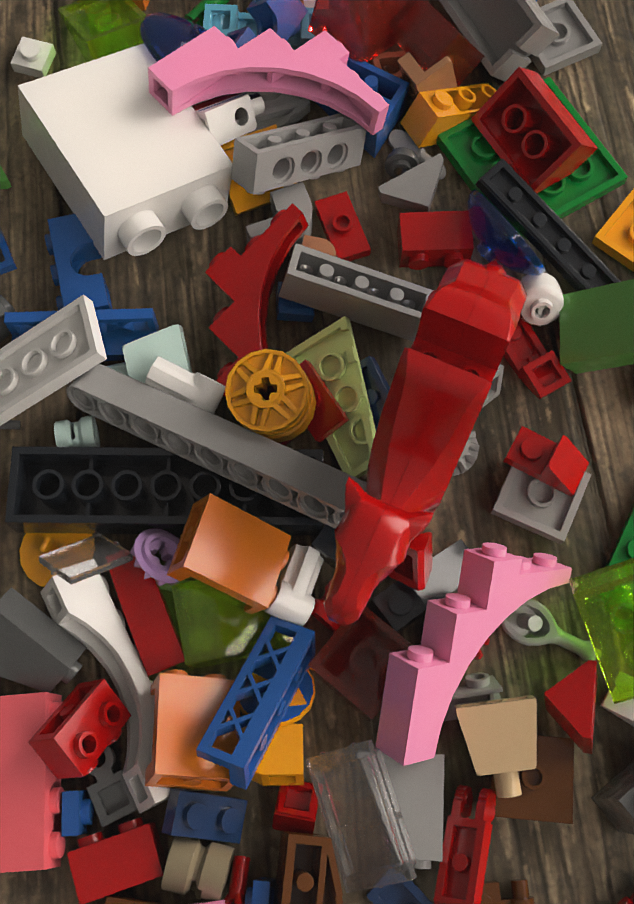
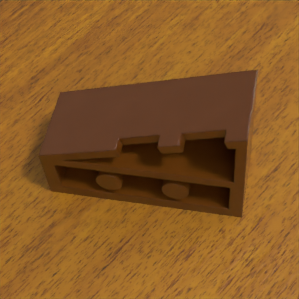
M281 830L274 904H343V892L332 839L322 834Z

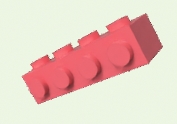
M39 692L0 696V873L46 870L61 866V858L64 856L66 848L65 836L62 837L61 831L62 792H65V790L61 787V779H57L28 741L63 702L62 695Z

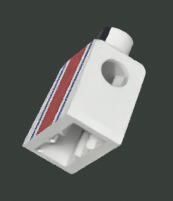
M247 93L221 95L192 105L220 146L256 130L255 116L265 111L264 101L259 93L251 95Z

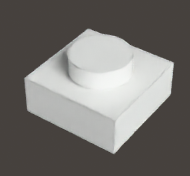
M22 37L11 61L14 72L38 78L46 76L56 55L54 45Z

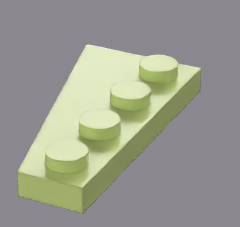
M344 316L286 352V354L296 359L299 364L305 359L311 362L348 417L349 421L326 439L342 471L360 478L367 474L376 429L349 318Z

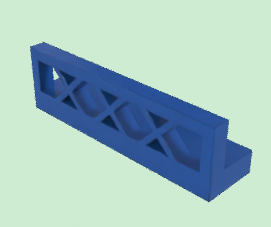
M153 308L95 310L107 357L105 361L125 360L122 350L123 345L159 331V325ZM57 311L4 312V323L11 332L13 341Z
M271 616L196 748L198 757L229 769L230 783L232 785L247 790L316 654L315 631ZM275 632L294 638L290 646L273 651L270 641ZM272 663L276 672L273 678L255 683L252 676L255 668ZM254 696L258 705L255 712L237 718L233 709L236 702ZM246 727V729H245V731H244V733H243L242 730H241V728ZM235 730L239 742L232 755L212 747L217 736Z

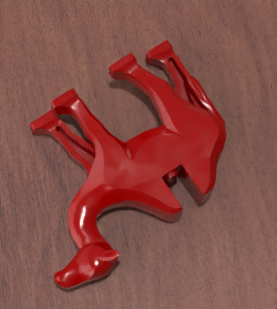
M466 258L449 266L438 288L432 291L427 298L411 348L405 347L373 440L367 469L366 491L350 477H348L345 484V514L334 530L336 539L335 573L324 602L327 617L337 624L345 626L359 620L374 589L399 564L404 562L410 542L425 530L431 522L435 510L440 505L492 386L496 371L514 334L520 313L527 299L520 280L507 275L501 265H482Z

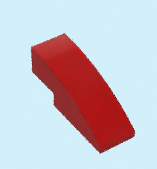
M128 552L106 562L126 621L149 677L186 661L187 656L173 624L171 613L160 586L157 585L156 580L152 577L144 579L145 571L142 568L134 567L136 557Z

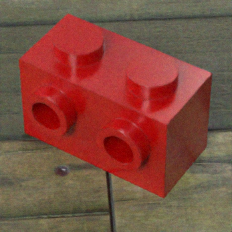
M105 679L79 683L28 743L57 779L82 778L96 768L99 756L107 746L114 743L122 734L121 728L132 715Z

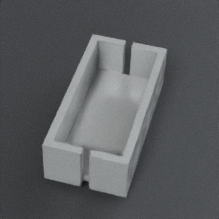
M439 0L489 74L504 82L518 67L526 68L531 63L528 56L532 54L537 57L560 35L535 0Z

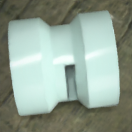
M94 416L81 417L78 422L71 423L69 420H61L54 423L57 447H100L99 432Z

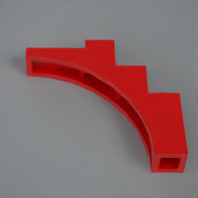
M293 203L286 210L279 211L272 218L270 226L260 236L253 237L247 243L245 252L241 256L230 246L225 252L218 253L211 260L209 268L205 271L213 283L233 301L229 307L226 306L217 312L213 318V323L209 326V329L238 357L234 363L229 362L225 364L217 373L218 379L216 381L226 386L229 373L240 359L251 352L268 349L266 322L269 297L276 275L290 248L309 226L303 212ZM268 386L267 393L261 395L265 400H270V393L276 391L273 386ZM292 440L280 442V444L287 446Z

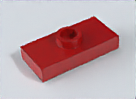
M347 191L314 201L315 211L327 240L335 247L336 257L350 262L370 255V245Z
M305 359L299 365L306 373L313 387L316 399L314 417L307 428L314 439L321 442L348 422L349 419L311 362Z

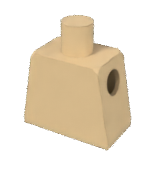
M533 695L455 705L456 714L476 775L493 774L498 798L522 795L518 771L532 770L537 766L536 698Z

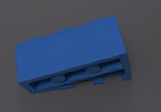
M349 54L347 66L354 70L370 88L379 93L389 104L383 129L375 135L366 131L364 149L375 158L406 109L410 83ZM317 103L329 116L340 113L329 106Z

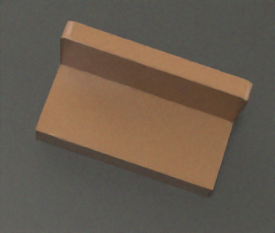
M409 52L397 60L403 80L410 83L408 95L413 101L419 92L457 87L453 64L448 56L441 59L425 72Z

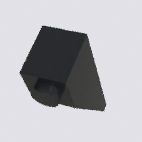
M462 539L432 557V571L425 589L417 591L396 581L371 600L369 607L392 638L426 613L427 600L445 598L447 593H454L458 590L464 549H469Z

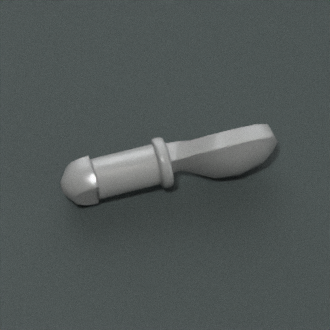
M398 129L390 132L388 142L392 150L398 147H406L413 150L419 164L432 158L426 153L424 148H417L408 133ZM444 165L439 180L445 178L446 176V168Z

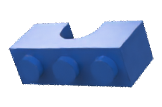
M252 0L246 8L256 22L257 36L271 28L286 41L300 30V22L308 12L300 0ZM249 26L229 32L226 35L234 41L238 48L257 37Z
M76 214L47 219L50 233L44 235L49 255H54L56 263L50 265L53 282L55 286H60L62 295L56 297L58 311L82 295L93 301L95 310L113 309L109 288L103 274L81 275L78 273L83 264L91 260L100 259L102 256L94 246L93 240Z

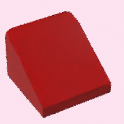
M304 781V785L280 786L273 818V829L313 833L321 785Z

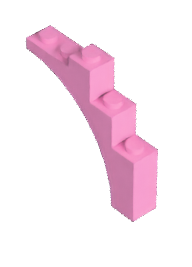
M213 26L148 67L149 93L172 116L196 103L221 95L242 92H276L303 97L329 106L354 120L370 134L375 135L383 129L389 104L384 98L370 88L354 70L347 66L350 52L326 30L294 50L285 39L278 36L271 28L238 48L230 37L225 36Z
M487 542L482 544V548L464 549L458 592L447 593L445 598L427 600L421 645H411L408 647V650L389 653L376 748L403 766L434 758L441 727L452 697L469 664L482 645L498 626L527 600L547 589L568 584L572 568L557 563V557L551 554L534 553L532 558L516 556L507 553V547L497 543Z

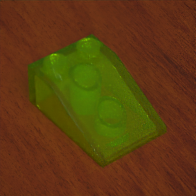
M78 0L58 8L62 20L86 62L143 43H147L156 57H160L150 18L132 0Z
M634 558L569 579L574 599L614 704L634 699Z
M199 580L171 585L185 665L191 670L247 658L272 616L263 610L249 614L244 611L246 603ZM275 632L270 644L273 651L290 646L294 638Z

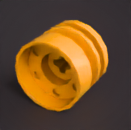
M263 349L251 352L240 359L228 375L225 387L227 406L244 428L280 443L297 437L306 430L312 421L316 406L313 387L296 359L283 351ZM268 386H273L276 392L270 393V400H265L261 394L267 393Z

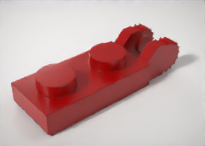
M459 785L457 790H455L451 816L448 815L443 841V858L439 864L433 899L434 904H481L493 826L491 822L495 818L497 800L493 789L483 788L480 791L474 819L469 818L473 802L472 788Z

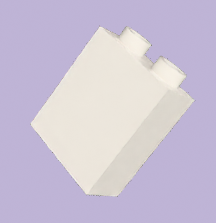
M147 43L18 85L22 135L72 212L78 217L104 260L128 251L132 256L149 253L161 244L166 234L191 225L196 230L206 229L217 223L228 209L227 202L231 185L232 161L192 106L172 116L149 93L148 67L158 62L159 59Z

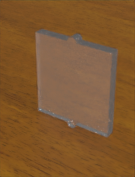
M96 534L40 555L39 561L51 571V575H58L72 585L133 561V555L130 551L121 547L118 541L113 542L101 534Z

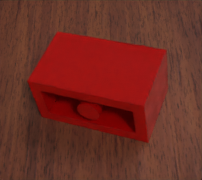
M470 210L399 213L397 226L399 268L409 267L413 270H422L431 266H444L448 268L466 258L470 260L474 250Z
M140 817L118 825L120 834L104 839L101 831L77 840L79 849L68 852L67 857L79 904H86L163 876L166 859L155 822L144 825L143 819Z

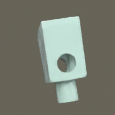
M179 324L172 325L123 345L122 350L125 362L106 366L142 383H145L146 376L158 356L192 372L183 327Z

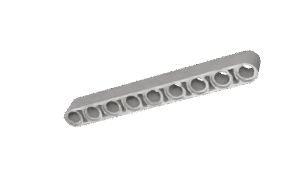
M98 364L79 376L66 389L68 398L78 409L335 529L345 514V484L348 477L352 478L366 491L367 482L102 364Z

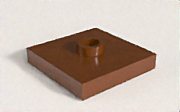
M537 735L536 768L518 771L522 791L520 796L498 798L493 774L489 775V789L495 791L497 800L495 817L573 824L574 741L571 738Z

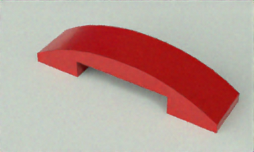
M496 259L488 263L493 265H499ZM519 317L504 357L522 382L540 400L569 384L572 380L564 367L560 365V361L554 351L547 352L531 325Z

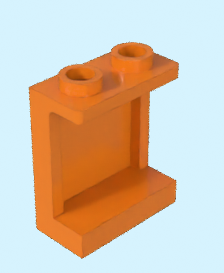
M210 493L193 504L167 575L180 582L189 577L195 578L246 603L244 611L254 614L269 608L277 596L278 586H276L280 571L285 567L289 559L290 553L287 549L291 535Z
M177 669L167 670L164 673L160 672L150 690V694L155 695L152 761L145 769V786L225 792L234 786L230 783L229 769L198 757L196 748L235 680H229L222 674H208L203 677L190 676L187 672ZM237 701L233 709L236 717L239 718L240 701ZM235 730L217 736L212 747L232 755L239 742Z

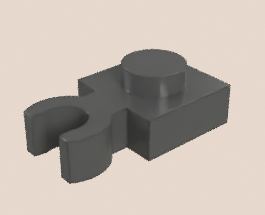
M107 746L103 751L106 757L105 763L89 773L96 777L97 783L87 787L102 827H106L138 810L123 778V770L115 772L116 754L110 746Z

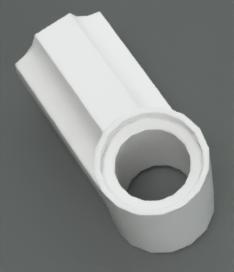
M159 356L151 366L145 384L212 414L215 413L226 387L198 372L194 374Z
M296 544L290 548L288 562L277 580V596L271 606L263 611L276 618L303 627L314 609L315 598L311 594L324 559L320 556V552L313 547Z

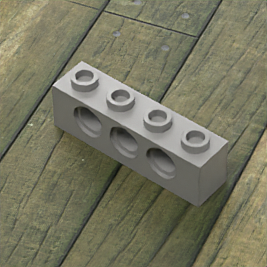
M339 113L235 138L231 179L242 186L248 193L261 195L272 189L290 187L294 183L308 179L314 180L326 174L343 172L348 168L361 165L367 130L351 118Z

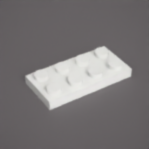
M85 295L80 296L0 349V426L107 359L93 301Z

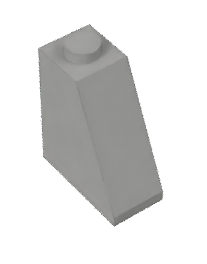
M359 750V761L396 856L399 859H406V867L415 869H431V861L442 862L444 754H435V757L432 759L403 766L382 751Z

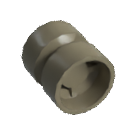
M175 836L165 865L161 889L180 895H185L189 890H193L196 899L206 902L222 900L235 848L216 842H211L205 847L202 845L201 839Z

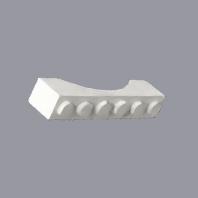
M95 563L52 576L40 592L52 620L84 644L103 665L117 688L121 702L132 715L126 722L127 756L122 775L139 813H142L168 800L171 789L145 786V769L152 761L155 695H151L150 690L153 681L149 680L137 647L132 644L125 629L126 624L123 614L120 610L116 609L109 595L108 582L103 575H100Z

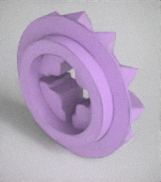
M162 529L143 531L134 540V546L130 551L136 557L134 567L142 568L145 571L144 579L152 577L156 580L158 586L168 583L174 587L180 581L168 576L167 572L180 539ZM158 550L159 554H161V559L166 562L164 565H161L159 558L154 556Z

